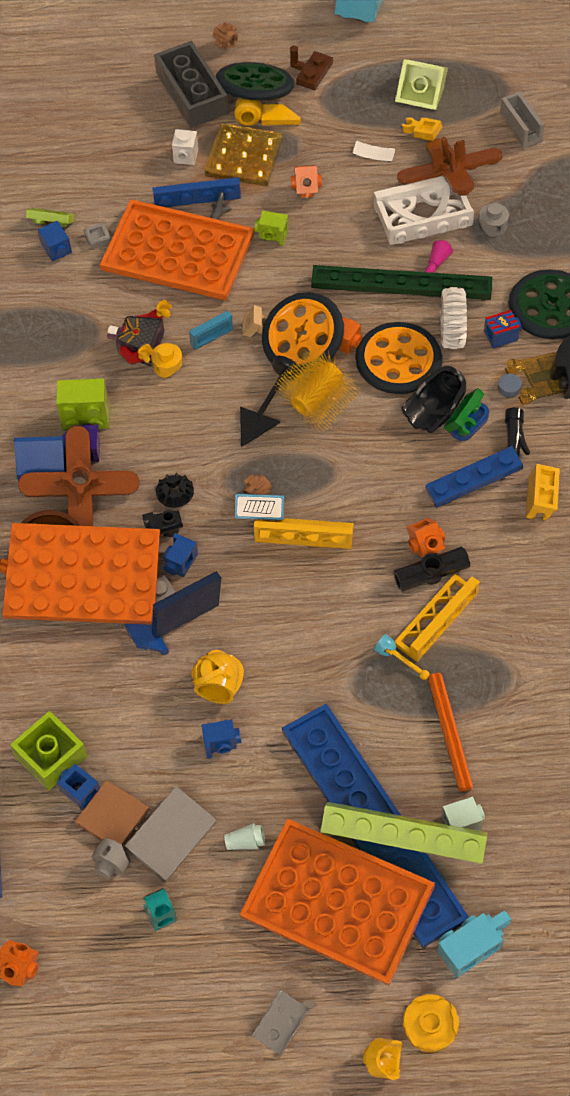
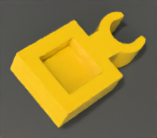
M423 117L420 121L406 118L407 125L402 124L404 133H414L415 138L434 141L442 129L441 121Z

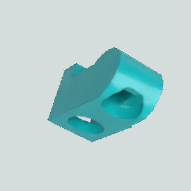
M164 887L143 897L145 903L143 904L144 910L154 931L177 921L175 910Z

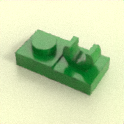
M477 388L466 394L443 428L448 433L457 429L461 436L465 437L470 431L466 429L465 424L470 428L476 425L475 420L468 416L470 413L474 414L482 405L480 401L485 393Z

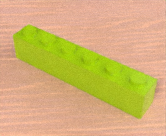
M328 802L325 805L320 831L322 833L483 864L488 832Z

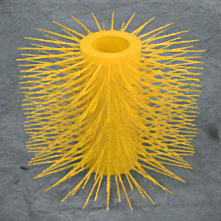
M314 355V361L308 357V364L305 363L308 367L306 370L301 367L304 372L296 367L301 373L300 377L294 373L297 377L295 378L289 373L294 380L291 379L292 382L288 380L290 384L283 380L288 385V387L284 385L286 389L283 388V390L286 391L284 393L291 399L286 404L292 403V408L300 413V417L301 414L304 415V419L305 416H309L315 422L317 418V421L322 425L319 418L324 422L322 418L325 419L324 416L328 418L325 413L332 417L328 411L331 412L330 409L333 410L331 407L333 404L339 407L335 401L339 403L338 400L342 402L340 398L344 402L345 399L341 395L343 394L346 397L344 393L347 394L346 391L349 392L348 389L350 387L347 386L349 385L347 383L349 380L344 379L345 376L343 374L345 373L341 372L342 370L338 368L339 365H335V359L333 364L331 360L326 362L319 355L320 359Z

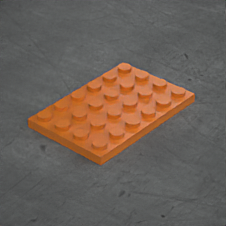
M130 199L100 263V270L227 301L254 237V228Z
M12 523L3 618L152 625L153 604L156 603L160 529Z
M287 818L239 915L242 919L390 986L435 888V883Z

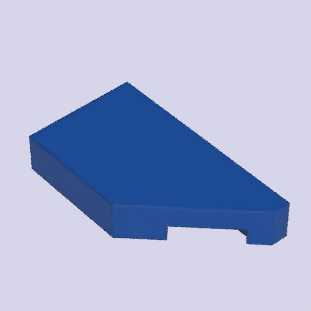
M125 624V628L137 648L158 651L164 655L169 653L162 638L156 639L152 634V625Z

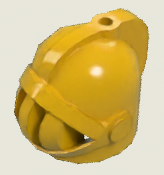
M217 649L199 658L191 672L194 692L200 697L218 704H228L233 701L234 695L242 684L244 675L243 665L237 658Z

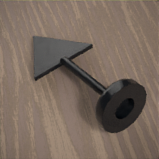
M276 356L274 358L272 367L280 376L258 412L240 407L241 447L281 423L263 414L276 394V390L280 387L278 383L281 385L284 377L291 380L288 378V376L291 377L289 373L297 378L294 373L298 375L300 371L296 367L303 372L298 364L296 365L293 360L285 356Z

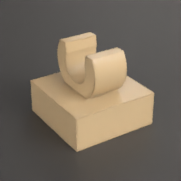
M253 305L243 316L244 336L251 338L256 332L262 334L263 325L267 319V316L262 315V307Z

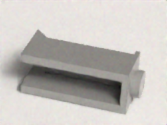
M518 92L502 98L500 114L505 117L521 140L523 149L541 143L543 140L544 124L523 94Z

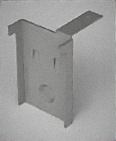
M278 990L275 999L252 1036L279 1054V1057L284 1053L310 1011L309 1009L317 1006L311 1000L299 1003L283 990Z

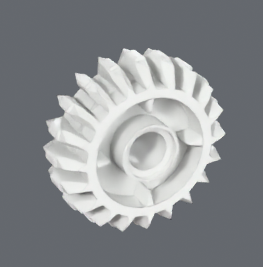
M445 288L442 291L440 307L442 346L450 349L463 348L467 337L466 293L463 288Z

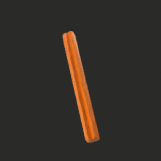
M433 673L429 675L428 681L458 790L460 792L470 791L473 784L441 673Z

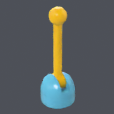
M385 634L381 637L374 648L377 653L382 656L394 655L420 674L422 680L429 678L430 674L427 670L420 669L396 651L395 641L390 636Z

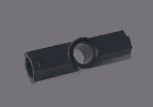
M461 546L439 555L434 553L427 554L422 558V561L394 570L393 575L398 589L405 591L425 583L437 584L444 576L470 568V561L465 548ZM432 567V568H435L436 570H433V571H432V570H429V569H427V568Z

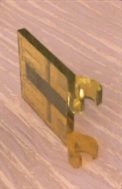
M557 352L522 360L510 359L507 361L506 373L517 374L523 370L532 387L523 388L520 391L519 400L521 404H528L538 398L563 393L562 389H559L558 380H551V367Z

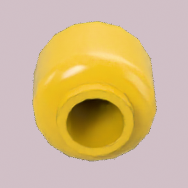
M238 98L234 110L235 119L238 123L244 126H252L258 123L262 114L261 101Z

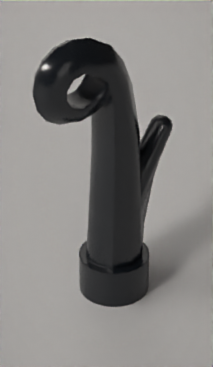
M517 407L508 408L505 411L508 447L513 446L518 457L520 455V447L525 455H529L530 450L523 434L524 411Z

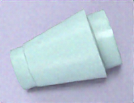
M252 823L225 834L227 850H259L260 846H265V835L262 825Z

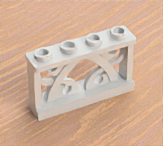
M443 176L374 192V209L378 213L390 245L401 244L406 241L421 239L473 225L474 210L471 208L466 195L460 196L454 193ZM455 194L457 200H449L450 195ZM420 202L439 206L429 218L410 213L415 208L416 203ZM451 206H457V207L461 208L462 210H461V211H457L454 207H451ZM386 210H391L394 214L388 217ZM397 218H400L398 221V226L393 227V221Z

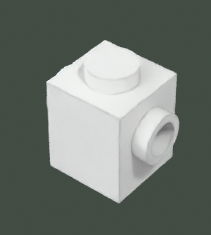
M175 130L172 143L174 163L195 165L198 153L197 131Z

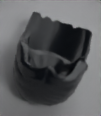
M444 366L422 380L415 393L401 407L403 414L408 417V421L413 428H420L424 431L427 430L428 433H433L449 419L466 393L464 375L452 366Z

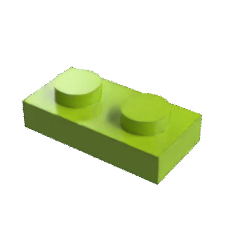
M29 208L26 210V218L33 219V223L46 224V221H58L61 227H67V224L73 223L75 218L74 213L40 208Z

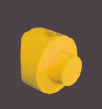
M163 343L153 349L155 354L151 355L152 367L158 376L168 378L181 368L183 364L182 352L177 345Z
M376 1038L370 1043L369 1047L364 1050L363 1062L371 1076L389 1080H396L400 1077L399 1067L402 1042L393 1039Z

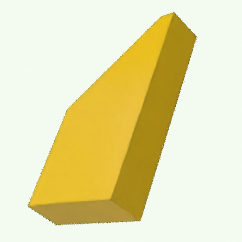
M262 104V125H301V118L285 105Z

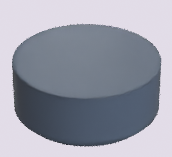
M505 374L500 377L498 390L503 396L515 397L520 393L522 381L517 375Z

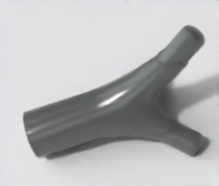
M220 192L217 204L211 205L213 212L210 218L219 220L222 214L232 210L230 206H222L223 192Z

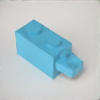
M505 910L493 918L489 914L485 915L484 913L477 918L473 915L462 923L463 927L456 932L450 930L441 936L437 952L455 977L458 978L502 948V936H504V933L501 930L510 925L511 918Z

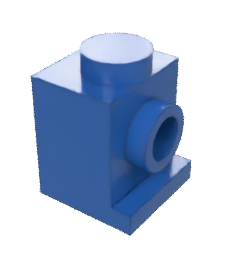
M174 533V544L168 546L165 551L164 559L166 563L163 568L172 575L178 574L184 577L198 555L197 542Z
M232 719L201 725L207 759L212 758L211 753H228L232 749H237L236 744L241 743L239 728L233 727Z
M76 764L70 769L64 770L57 782L59 790L82 810L85 809L100 789L99 782ZM81 786L77 791L74 790L75 787Z

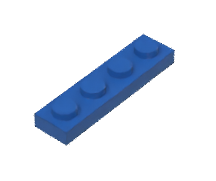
M239 177L152 187L154 204L166 208L218 201L220 192L224 193L223 201L241 199Z
M513 446L432 481L425 486L437 508L522 470L523 464Z

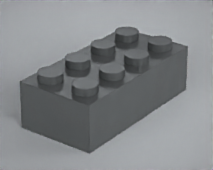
M192 41L154 54L156 74L190 128L229 113L226 92Z

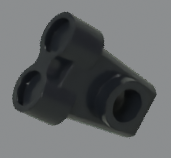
M166 510L159 514H153V512L142 514L145 529H160V535L173 537L174 533L178 534L180 528H183L179 510Z

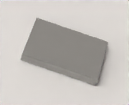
M176 786L124 848L161 880L166 882L217 820Z

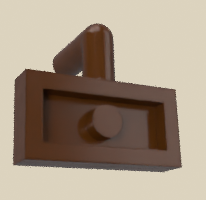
M295 45L291 46L290 65L292 68L301 70L296 78V84L315 91L332 66L333 57L314 51L307 63L298 61V47Z

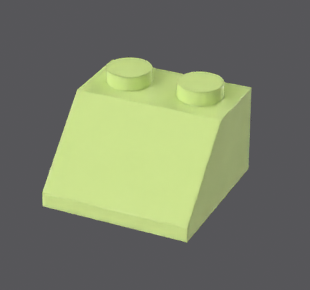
M404 59L395 102L436 110L444 89L448 68Z

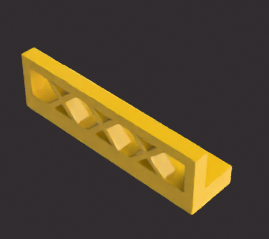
M284 518V520L257 519L254 521L255 542L352 549L354 523Z
M454 574L395 640L396 648L418 662L476 597L480 581L471 577L466 582ZM456 583L461 589L455 596H451L450 589ZM448 602L439 613L435 612L437 603ZM433 619L424 630H420L419 623L422 620ZM418 636L410 647L403 643L407 637Z

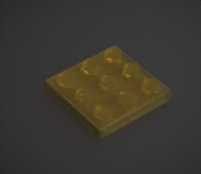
M220 123L205 168V176L218 179L239 177V181L243 183L268 186L282 142V133Z

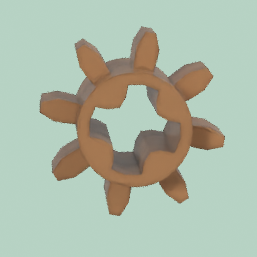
M226 22L223 25H217L213 31V37L216 39L214 44L224 49L233 47L238 40V34L235 33L237 28Z
M251 474L243 481L245 486L242 492L243 494L269 495L272 485L265 476L260 475L258 477V475L253 476Z

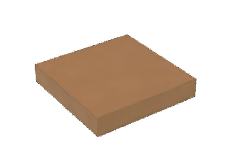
M106 780L75 820V823L100 841L104 838H109L120 843L123 847L135 831L134 828L142 822L150 809L147 805Z

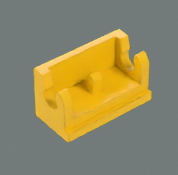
M536 464L528 477L526 518L533 519L537 513H543V520H547L553 512L557 511L559 468Z

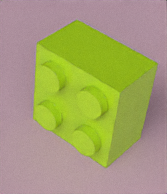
M104 378L57 380L56 405L62 430H69L74 425L83 424L98 425L99 430L109 428L110 405Z
M50 710L10 744L14 757L48 791L57 784L64 770L70 769L74 764L79 765L88 757L84 744Z

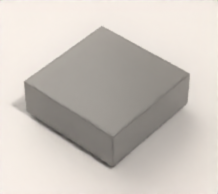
M105 223L84 229V234L91 250L110 244L111 237Z

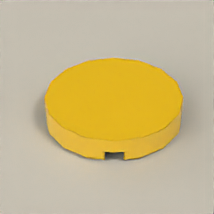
M425 994L416 997L406 1008L403 1016V1030L406 1038L414 1047L423 1052L435 1053L446 1049L454 1042L459 1030V1017L455 1007L446 1001L445 998L439 995Z

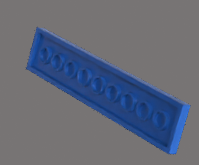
M327 703L282 727L283 734L327 802L401 816ZM352 839L359 850L435 883V888L413 933L422 948L438 940L446 932L460 927L469 918L427 853Z

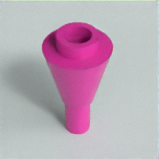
M445 240L433 242L429 264L424 272L434 273L436 268L453 253L450 243Z

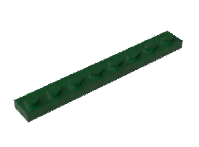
M313 265L311 288L441 297L443 289L457 287L464 289L468 299L491 300L492 295L491 276Z

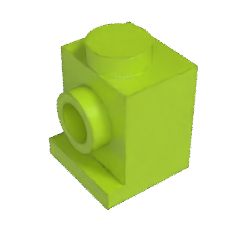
M262 210L260 219L255 221L254 232H258L261 239L279 241V245L284 246L289 229L288 215Z

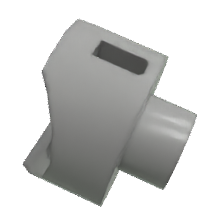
M498 203L484 205L479 213L481 228L491 237H497L505 233L509 221V211L507 208Z
M104 838L91 856L97 863L94 872L108 880L112 874L123 875L130 863V858L125 855L122 845L109 838Z

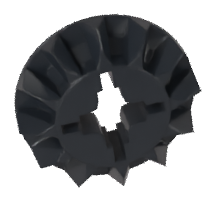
M177 472L171 476L166 474L164 479H159L158 485L155 487L159 502L171 508L186 505L194 495L192 481L186 475L181 476ZM179 485V492L173 491L171 493L170 487L175 488Z

